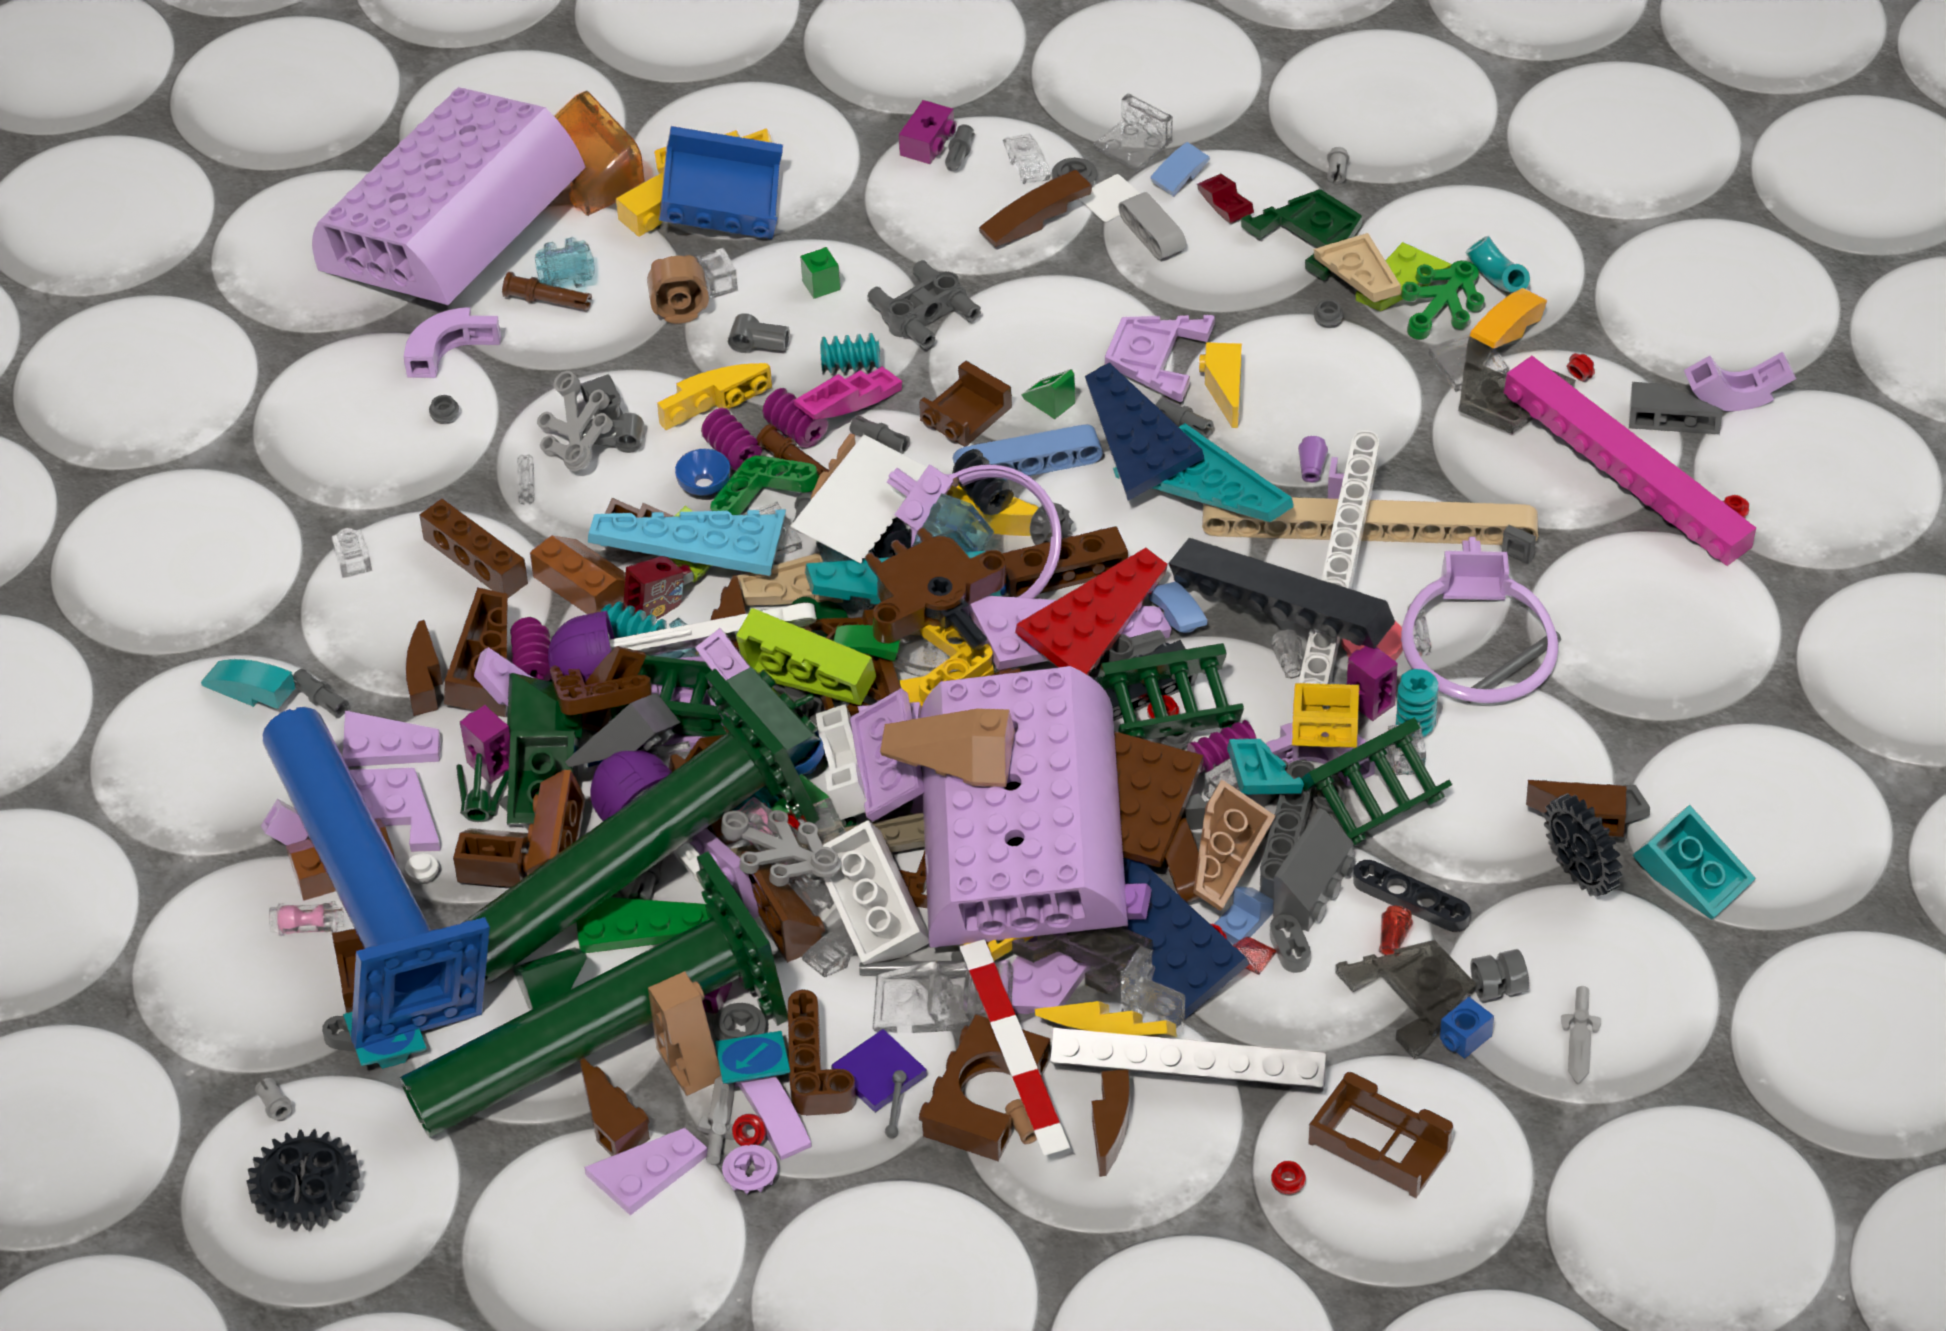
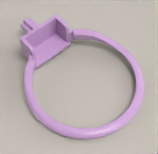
M929 464L918 481L899 468H896L894 472L891 471L887 483L906 496L894 515L910 526L912 534L911 547L922 542L917 535V531L924 527L952 485L957 487L958 483L961 482L965 486L981 479L1004 478L1027 488L1043 505L1050 521L1052 537L1047 563L1041 575L1025 593L1017 598L1034 599L1044 589L1052 577L1059 560L1062 539L1061 525L1052 500L1045 490L1031 477L1015 469L998 465H979L953 474H944Z
M1469 537L1468 541H1462L1463 551H1445L1441 577L1422 589L1411 603L1402 625V648L1412 669H1424L1431 672L1439 683L1438 691L1446 695L1478 703H1497L1513 700L1535 690L1551 674L1558 656L1557 634L1553 622L1541 601L1529 589L1509 577L1507 552L1481 551L1480 541H1476L1475 537ZM1440 594L1443 595V599L1505 600V595H1508L1527 605L1540 618L1547 634V653L1538 670L1518 684L1499 689H1475L1461 686L1441 677L1422 660L1416 650L1413 639L1415 619L1423 606Z

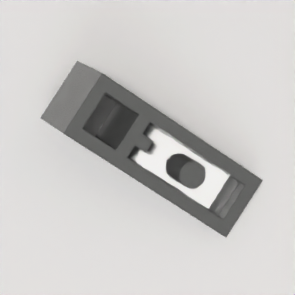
M1632 382L1629 404L1630 429L1720 435L1723 409L1664 384Z

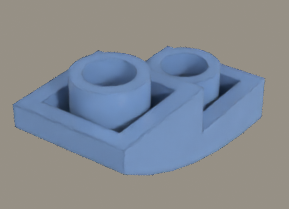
M1186 142L1158 167L1150 177L1151 182L1174 197L1189 178L1193 180L1210 160V157L1189 142Z
M1171 582L1156 586L1153 592L1149 594V600L1164 610L1167 622L1177 631L1189 633L1197 627L1207 625V618L1194 598L1179 583Z

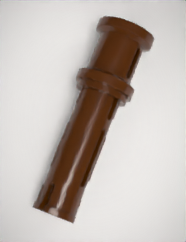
M507 272L502 286V295L507 298L512 295L525 298L526 302L530 303L540 300L586 312L591 306V302H588V300H592L591 293L544 284L537 277L528 279L515 276L514 272Z
M768 424L759 432L756 438L757 445L761 449H766L774 454V458L811 463L816 466L819 476L823 471L829 472V469L800 450L794 439L791 437L786 438L777 432V427Z

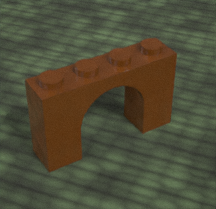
M975 1014L970 1026L965 1025L962 1029L959 1039L960 1045L957 1050L950 1052L943 1077H937L930 1102H924L922 1105L919 1121L922 1122L923 1137L999 1162L1012 1136L1011 1115L975 1104L962 1093V1089L969 1080L983 1073L1001 1072L1009 1075L1011 1073L989 1019ZM1022 1029L1042 1077L1051 1060V1038Z

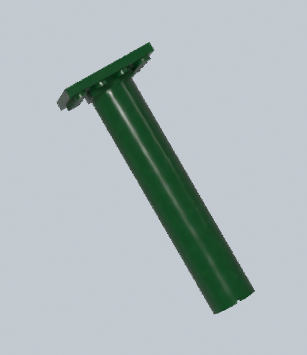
M716 668L705 675L711 687L707 690V693L712 701L719 706L716 711L722 719L720 722L726 734L465 920L472 921L485 917L490 926L485 981L488 985L763 787L772 797L776 796L779 800L784 798L788 802L785 804L787 809L796 820L802 818L805 822L813 824L820 820L785 747Z
M709 851L697 856L700 870L696 872L697 878L704 889L701 894L706 903L705 908L708 920L399 1077L403 1091L418 1121L423 1123L421 1125L429 1138L653 1023L648 988L684 971L692 983L698 982L704 996L739 979L745 990H748L750 994L753 992L759 997L757 1003L765 1017L771 1015L777 1026L788 1021V1013L770 942Z

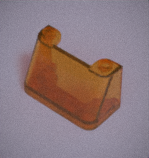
M583 91L576 94L554 115L573 140L586 167L570 183L572 192L569 193V197L575 208L579 207L586 216H589L615 204L617 197L645 182L642 155L637 143L590 92Z

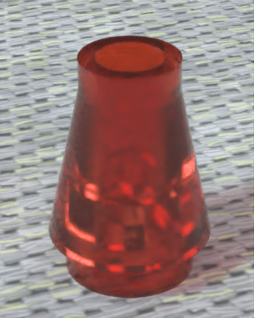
M1392 905L1388 906L1386 911L1381 914L1380 946L1378 950L1382 955L1388 957H1396L1398 955L1401 945L1413 926L1412 913L1408 909Z

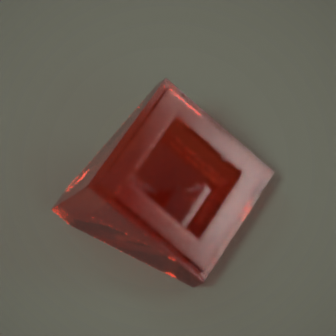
M1249 936L1233 945L1247 958L1249 965L1245 969L1257 975H1260L1276 954V949Z

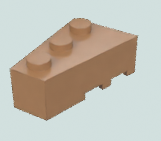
M684 971L649 987L648 991L653 1016L656 1049L685 1095L688 1096L714 1084L715 1079L721 1075L710 1034L707 1016L702 1004L704 1000L703 991L698 982L692 983Z

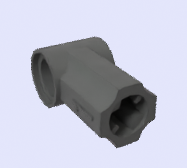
M743 313L735 317L727 342L733 350L741 353L749 352L753 347L786 351L790 330L789 326L759 323L758 319L753 315Z
M624 413L618 417V420H612L613 426L611 430L605 434H600L593 444L615 445L622 452H635L641 445L644 421L635 413ZM593 419L589 421L588 425L584 429L582 438H584L589 429L592 427Z
M1154 630L1134 637L1121 634L1110 650L1105 652L1104 663L1131 659L1136 655L1145 656L1153 652L1159 645L1166 643L1165 636L1161 630Z

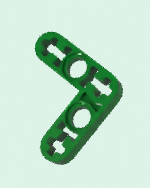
M753 456L742 463L711 502L710 509L711 511H728L732 515H740L762 486L795 492H809L814 490L820 476L816 466L811 463L767 456Z

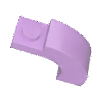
M468 307L447 310L422 322L411 333L406 342L403 357L407 378H436L441 358L453 348L463 345H500L501 333L498 316H471V310Z
M1783 352L1749 370L1741 372H1729L1721 369L1711 356L1684 370L1695 395L1700 400L1719 407L1723 411H1741L1765 405L1774 400L1771 392L1796 379L1790 363Z
M1292 723L1280 726V738L1265 743L1274 755L1278 756L1282 761L1286 760L1288 766L1296 760L1315 761L1325 764L1354 749L1352 747L1292 746ZM1323 732L1321 735L1323 737H1327L1329 734L1327 732ZM1357 735L1358 747L1366 742L1359 735ZM1368 758L1359 762L1361 766L1359 771L1364 779L1374 775V762L1370 763ZM1342 772L1338 773V776L1346 786L1352 784L1348 776L1344 777Z

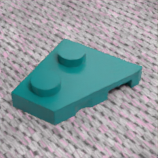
M1229 739L1227 750L1240 792L1243 794H1292L1302 792L1303 780L1300 777L1293 779L1285 771L1286 764L1278 756L1274 755L1261 739Z

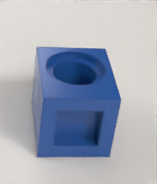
M1468 997L1441 1019L1440 1040L1447 1049L1455 1051L1465 1059L1492 1037L1494 1015L1471 997Z

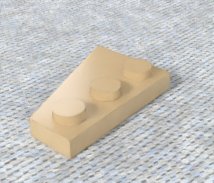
M823 552L773 565L771 576L753 574L751 572L736 575L738 576L745 606L792 604L799 597H811L817 602L831 601L834 603H843V599L811 593L805 575L806 563L827 562Z

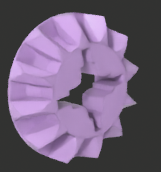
M744 1145L734 1149L726 1156L722 1172L725 1182L731 1185L733 1191L740 1189L747 1195L751 1190L762 1192L764 1186L772 1185L775 1175L778 1174L775 1156L768 1149L758 1145ZM753 1162L755 1171H753L752 1176L747 1177L745 1171Z

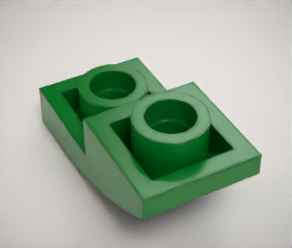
M873 625L838 626L834 636V642L861 653L895 661L900 639L892 643L878 642L873 636Z

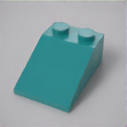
M1688 805L1671 818L1632 854L1655 881L1711 920L1756 879L1691 805Z

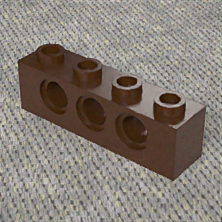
M440 499L419 514L423 539L491 590L507 593L509 598L528 584L525 559L444 499Z
M1118 527L1099 529L1061 539V550L1057 566L1049 582L1039 594L1086 583L1127 559L1128 550ZM1051 542L1003 553L1006 557V590L1009 597L1017 598L1036 582L1047 563Z

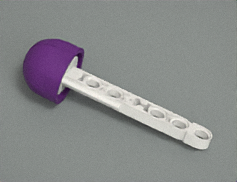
M800 603L762 611L798 627L813 624L817 620L812 603ZM607 611L577 616L561 625L552 637L548 649L549 667L551 668L554 665L560 667L563 676L569 675L568 669H580L585 684L600 662L617 646L644 652L646 655L651 656L696 647L719 628L725 632L730 640H735L736 634L748 613L616 639L614 638Z
M620 751L603 760L594 773L590 796L595 812L602 821H605L672 773L671 770L657 756L646 751ZM686 842L675 850L673 854L700 884L696 872L700 870L697 861L699 853L689 842ZM758 924V926L770 942L772 954H775L777 951H779L777 946L769 937V935L764 931V929Z

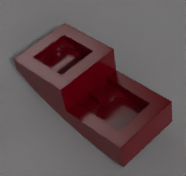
M1220 173L1197 184L1198 190L1205 200L1227 222L1232 223L1254 213L1253 203L1237 193L1236 183Z

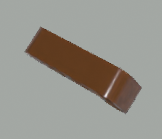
M797 990L788 998L789 1067L792 1104L798 1114L806 1116L847 1113L856 1104L854 1076L845 1069L821 1070L818 999L810 990Z

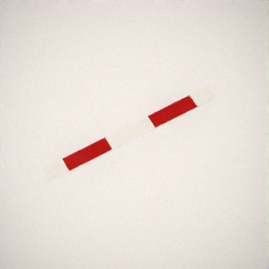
M985 939L960 946L1044 1156L1070 1148Z

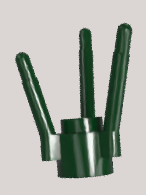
M478 753L476 754L473 789L469 794H467L463 767L461 764L456 766L461 798L460 813L472 822H484L488 820L489 815H496L497 804L509 778V771H505L491 800L488 792L480 789L482 754Z

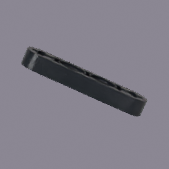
M1362 860L1355 865L1353 869V884L1359 891L1447 931L1461 932L1469 926L1471 911L1465 901L1373 860ZM1392 885H1401L1406 890L1403 893L1395 894L1389 891L1388 888ZM1421 898H1430L1435 904L1430 907H1424L1419 905L1417 901ZM1456 913L1460 914V915L1455 916V918L1450 917V916H1454Z

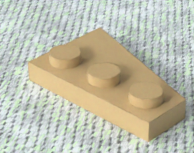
M1368 233L1314 249V258L1371 301L1377 302L1401 294L1400 283Z

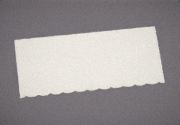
M863 434L790 527L862 563V558H865L868 550L874 547V542L879 541L880 534L885 533L886 527L890 526L893 521L892 519L897 517L894 514L906 498L904 494L887 483L891 471L894 472L896 468H899L918 481L927 467Z

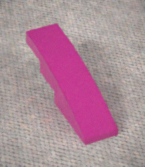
M883 366L868 375L860 370L846 379L838 374L796 398L794 405L814 420L837 417L878 403L901 391L902 380Z

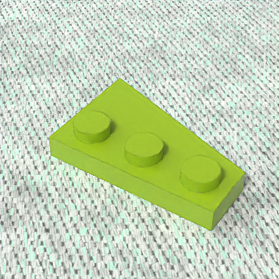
M1404 242L1385 260L1400 283L1401 290L1405 282H1414L1420 287L1431 284H1421L1416 280V271L1420 265H1429L1434 270L1450 268L1452 265ZM1358 290L1356 291V301L1380 312L1403 300L1400 294L1373 302Z

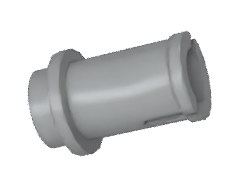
M1334 147L1327 154V161L1329 162L1327 179L1331 183L1334 181V174L1337 175L1336 184H1340L1345 180L1346 164H1348L1350 156L1343 147Z
M272 1078L263 1079L268 1090H265L259 1082L255 1087V1092L266 1106L265 1112L267 1116L275 1120L285 1119L291 1112V1100L287 1096H283L275 1080Z

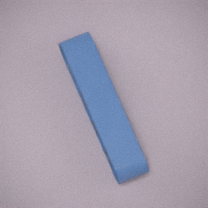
M1086 424L966 446L958 449L953 454L952 460L955 465L962 454L972 449H978L983 453V457L989 460L990 464L1009 467L1027 476L1093 464L1100 460L1103 451L1095 428Z

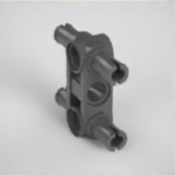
M925 260L918 261L913 267V275L922 281L919 285L896 298L890 297L878 286L872 288L867 295V298H869L867 299L868 302L881 312L883 320L889 324V331L892 335L896 337H911L923 349L931 347L935 342V334L925 327L952 310L962 314L969 322L975 321L981 314V307L969 299L966 290L959 285L957 274L949 271L938 272L927 264Z

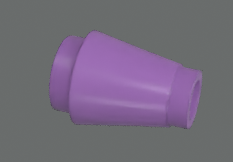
M1307 436L1302 439V443L1298 446L1301 473L1304 481L1314 483L1320 479L1328 447L1323 438Z

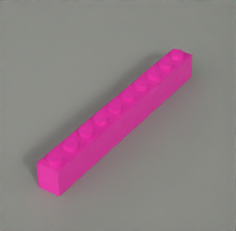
M1531 355L1507 372L1504 394L1511 401L1516 402L1528 411L1533 418L1546 425L1555 435L1560 436L1573 446L1578 453L1586 456L1600 470L1605 471L1618 481L1622 487L1627 488L1640 498L1645 505L1653 508L1667 522L1672 523L1685 533L1690 540L1695 541L1707 550L1712 557L1728 566L1752 548L1757 529L1754 525Z

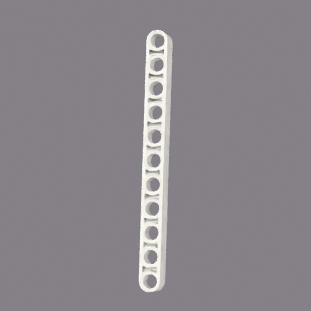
M1359 431L1352 438L1321 580L1349 589L1352 586L1378 465L1379 438L1372 431ZM1310 629L1299 683L1331 684L1340 637H1331L1324 632Z

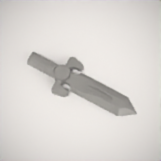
M1586 986L1576 988L1574 1014L1561 1015V1024L1564 1030H1568L1572 1022L1575 1025L1570 1029L1568 1072L1577 1084L1589 1073L1591 1030L1587 1028L1588 1023L1592 1025L1593 1032H1598L1601 1026L1600 1017L1589 1015V988Z
M721 1075L714 1082L709 1113L712 1126L709 1125L708 1117L706 1116L701 1118L697 1126L699 1131L708 1134L709 1144L706 1161L710 1164L719 1163L723 1138L734 1140L732 1134L733 1124L729 1126V1130H726L725 1125L729 1124L735 1085L734 1083L723 1084Z

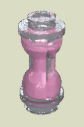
M331 901V904L284 906V903H278L277 907H270L269 910L270 932L278 933L279 936L305 932H338V927H344V908L338 907L337 901Z

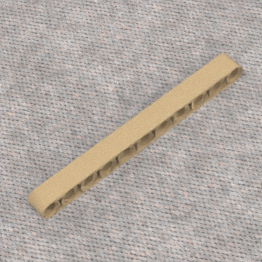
M1292 497L1294 507L1271 522L1203 503L1202 528L1206 534L1218 537L1330 540L1339 499ZM1370 500L1361 541L1462 544L1463 540L1468 541L1469 537H1475L1476 541H1480L1482 545H1502L1503 532L1508 525L1536 536L1537 541L1538 512L1533 506L1526 504Z

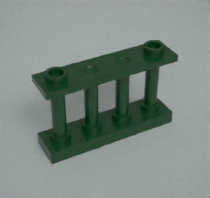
M1224 643L1102 663L1097 680L1103 689L1111 688L1115 690L1124 724H1120L1118 732L1149 740L1213 728H1231L1234 723L1240 722L1244 711L1243 703L1228 704L1218 670L1222 669L1227 655ZM1206 674L1216 708L1198 711L1188 675ZM1168 678L1176 680L1186 713L1168 716L1158 680ZM1141 683L1146 686L1155 718L1137 721L1127 689L1128 685Z
M646 655L638 675L648 676L651 684L663 685L659 696L680 721L672 730L673 733L700 737L725 735L726 732L720 722L722 719L716 711L719 706L703 704L706 690L711 688L705 677L706 674L712 671L708 664L704 661ZM676 686L694 688L690 703L671 701ZM629 704L611 707L612 719Z
M1415 717L1301 777L1304 783V791L1314 786L1318 791H1322L1342 829L1354 843V846L1367 839L1364 833L1426 801L1428 806L1443 799L1446 797L1443 791L1453 785L1449 779L1436 786L1412 744L1414 740L1412 734L1421 727ZM1392 745H1395L1397 749H1401L1424 790V793L1411 800L1385 756L1388 754L1385 749ZM1367 758L1370 763H1375L1398 804V807L1383 814L1359 771L1361 768L1359 762ZM1342 772L1344 777L1348 776L1372 819L1358 828L1332 784L1335 782L1333 776Z

